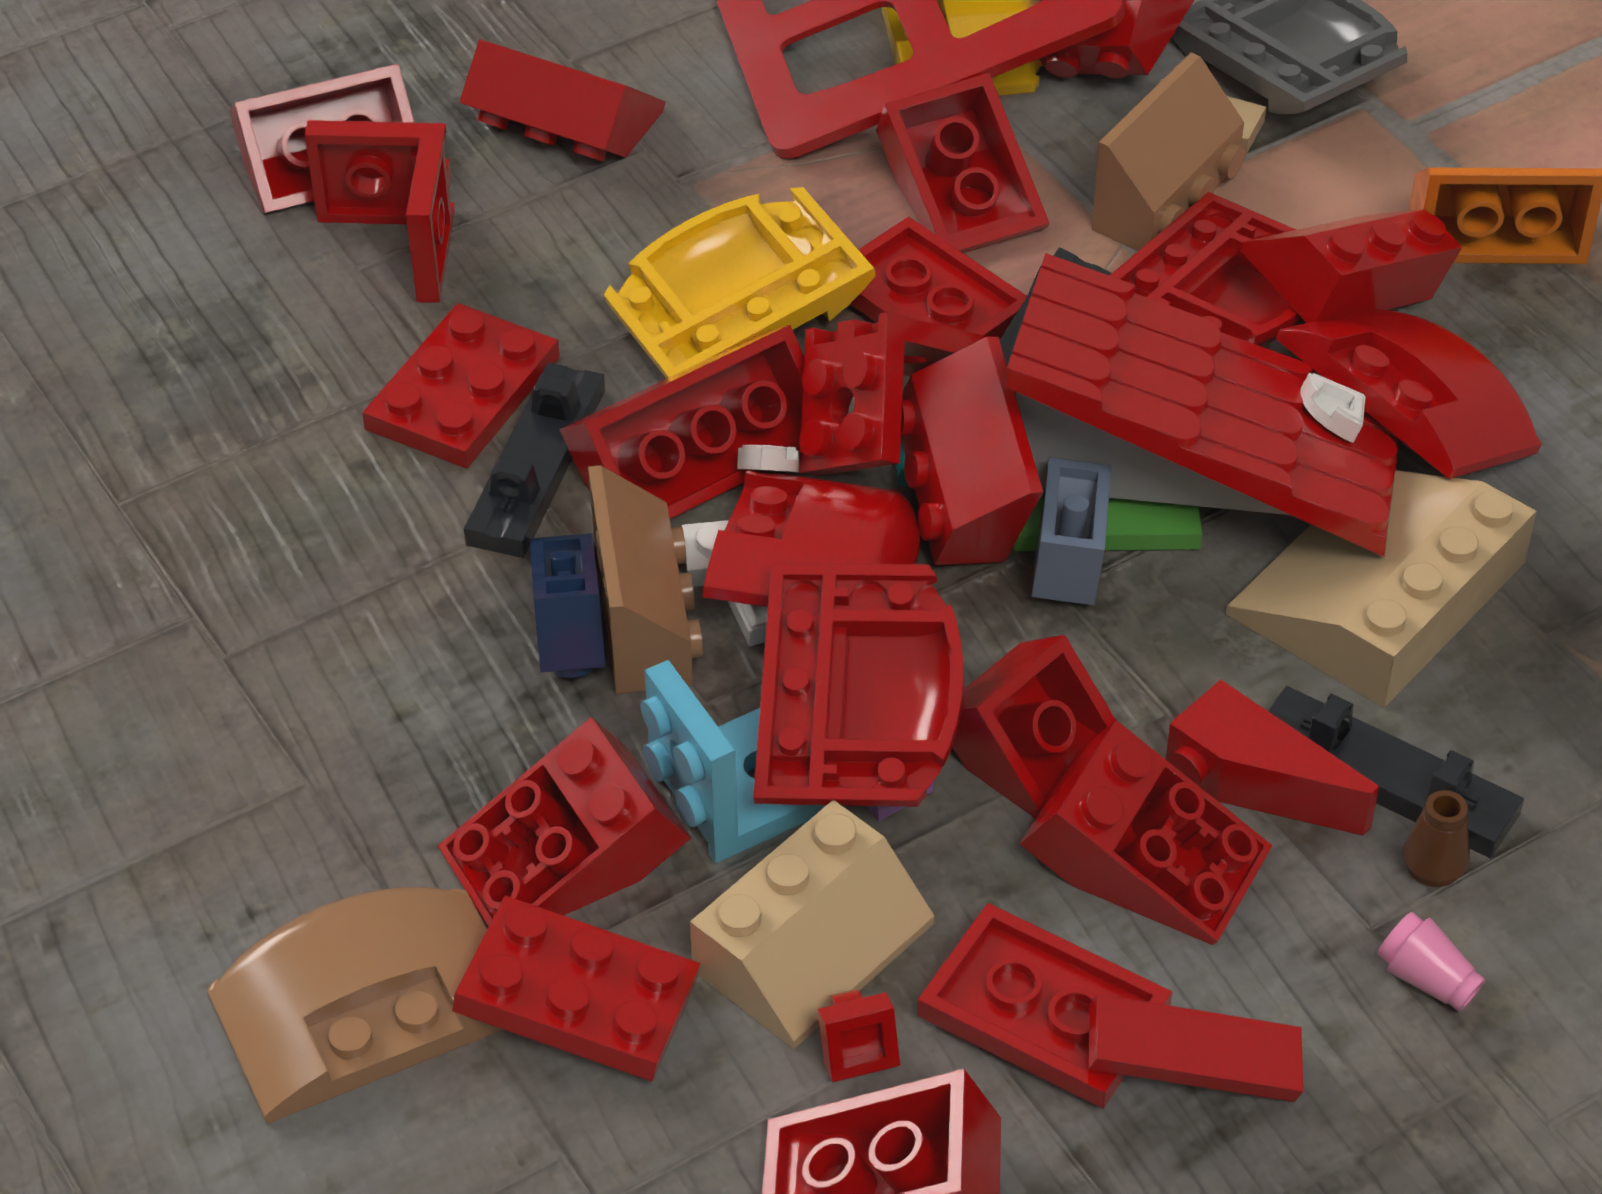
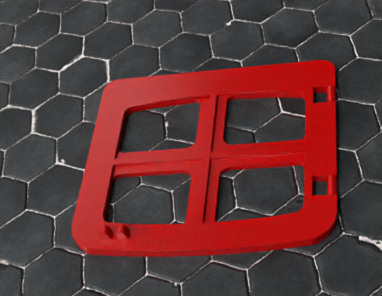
M716 0L770 146L775 155L782 159L802 156L878 125L884 103L986 73H990L991 78L1111 30L1118 26L1125 16L1122 0H1042L1017 14L966 37L956 38L951 34L937 0H811L775 15L766 12L762 0ZM890 7L897 12L913 49V55L909 60L811 94L798 92L783 56V50L788 45L877 8Z

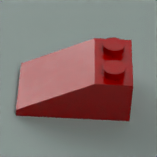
M990 73L884 103L876 133L893 177L922 226L962 253L1048 228L1050 222Z
M964 1068L768 1119L762 1194H1000L1001 1117Z

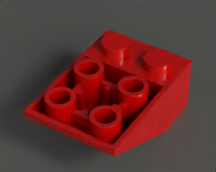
M590 717L442 841L438 848L489 927L505 895L565 916L640 882L688 842L691 837L628 747L593 717Z
M1117 720L1112 722L1077 752L1019 843L1071 886L1211 945L1219 941L1273 846Z

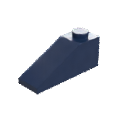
M592 533L530 538L540 673L554 672L559 677L573 678L589 674L592 668L605 667L600 597Z

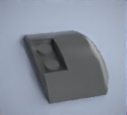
M1201 0L1191 5L1172 36L1187 56L1190 53L1200 56L1206 65L1212 64L1268 99L1269 112L1277 114L1305 112L1407 63L1406 47L1399 49L1396 44L1398 31L1382 14L1362 0Z

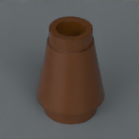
M1441 790L1434 792L1428 797L1426 805L1402 848L1403 860L1409 873L1415 880L1426 886H1448L1461 877L1470 865L1468 806L1465 799L1455 792Z

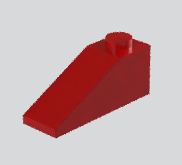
M1220 679L1170 722L1166 760L1218 802L1361 836L1371 829L1379 785Z

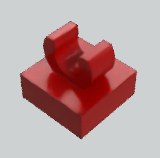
M858 989L830 995L832 1005L818 1009L824 1066L832 1083L900 1066L895 1011L886 992L863 998Z

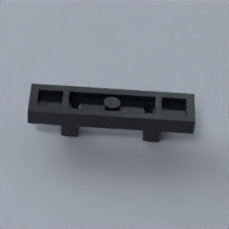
M547 363L464 527L466 546L525 558L530 547V538L535 537L573 459L560 429L595 413L605 393L604 374L587 370H574L567 366Z
M1286 685L1268 711L1379 785L1376 804L1416 823L1431 794L1441 790L1455 792L1465 799L1468 806L1470 849L1490 859L1492 858L1520 816L1524 802L1523 797L1473 774L1474 760L1450 750L1447 758L1443 760L1354 718V704L1331 693L1327 697L1326 703H1323ZM1336 739L1341 740L1342 742L1336 750H1333Z

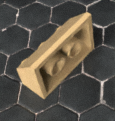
M832 800L690 921L692 960L701 963L698 973L700 978L792 1049H795L820 1027L818 1009L832 1005L830 995L854 989L860 991L934 924V914L886 838L839 803Z

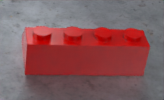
M791 325L767 331L560 429V432L584 485L589 491L588 467L601 465L667 502L669 518L671 519L744 483L745 473L748 470L737 469L738 448H742V445L796 447V451H799L800 455L799 437L802 421L804 354Z

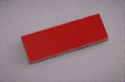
M1096 994L1089 1004V1069L1295 1102L1304 1092L1302 1027Z

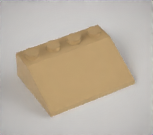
M1396 471L1385 557L1311 524L1227 605L1226 615L1385 708L1523 566L1526 561L1537 511L1483 481L1460 478L1448 479L1444 476Z

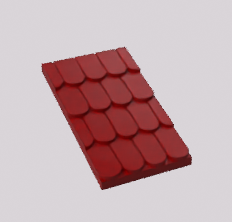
M1045 253L1007 366L1006 386L1016 391L1017 403L1043 491L1049 457L1111 465L1109 498L1292 515L1385 557L1400 440L1398 437L1364 411L1363 426L1354 443L1345 440L1324 427L1304 406L1301 397V387L1308 373L1313 374V369L1305 362L1222 333L1212 321L1136 294L1134 284Z

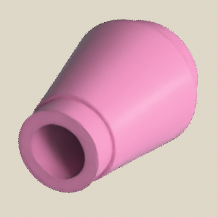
M1413 912L1407 914L1396 925L1377 952V955L1389 964L1386 969L1387 972L1441 1002L1451 1005L1458 1012H1461L1471 1002L1486 981L1476 972V969L1431 917L1423 921Z

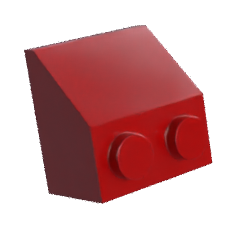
M1059 635L1019 643L964 688L960 721L952 747L969 772L1033 818H1036L1077 752L1116 719L1066 635Z

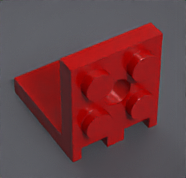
M308 120L305 130V142L317 222L407 225L416 301L440 303L455 215V204L450 202L449 197L451 182L450 159H445L444 151L447 133L446 123ZM372 168L379 171L383 176L376 179L366 178L357 169Z
M889 312L879 314V322L877 323L856 319L838 322V331L831 332L814 327L806 329L804 371L802 375L803 400L799 437V473L824 476L900 464L903 375L910 376L989 336ZM854 397V410L848 414L850 402Z

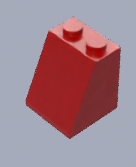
M1122 0L1125 16L1118 26L1042 57L1039 60L1049 73L1064 78H1071L1077 74H1102L1103 76L1115 79L1124 78L1126 75H1149L1194 0Z

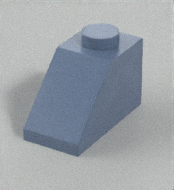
M1049 457L1031 597L1095 605L1105 552L1111 465Z

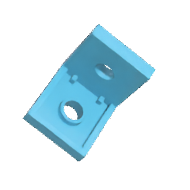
M669 660L644 670L646 700L641 701L640 708L649 736V743L643 746L646 763L656 782L665 781L675 795L676 810L688 827L697 826L708 841L709 856L715 864L808 822L826 806L754 804L755 779L747 773L756 767L760 708L717 726Z

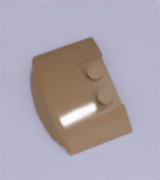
M423 886L397 887L361 893L325 904L290 920L258 940L232 963L219 980L216 979L209 986L207 993L266 1124L503 1030L452 1012L455 992L487 931L466 890H447Z

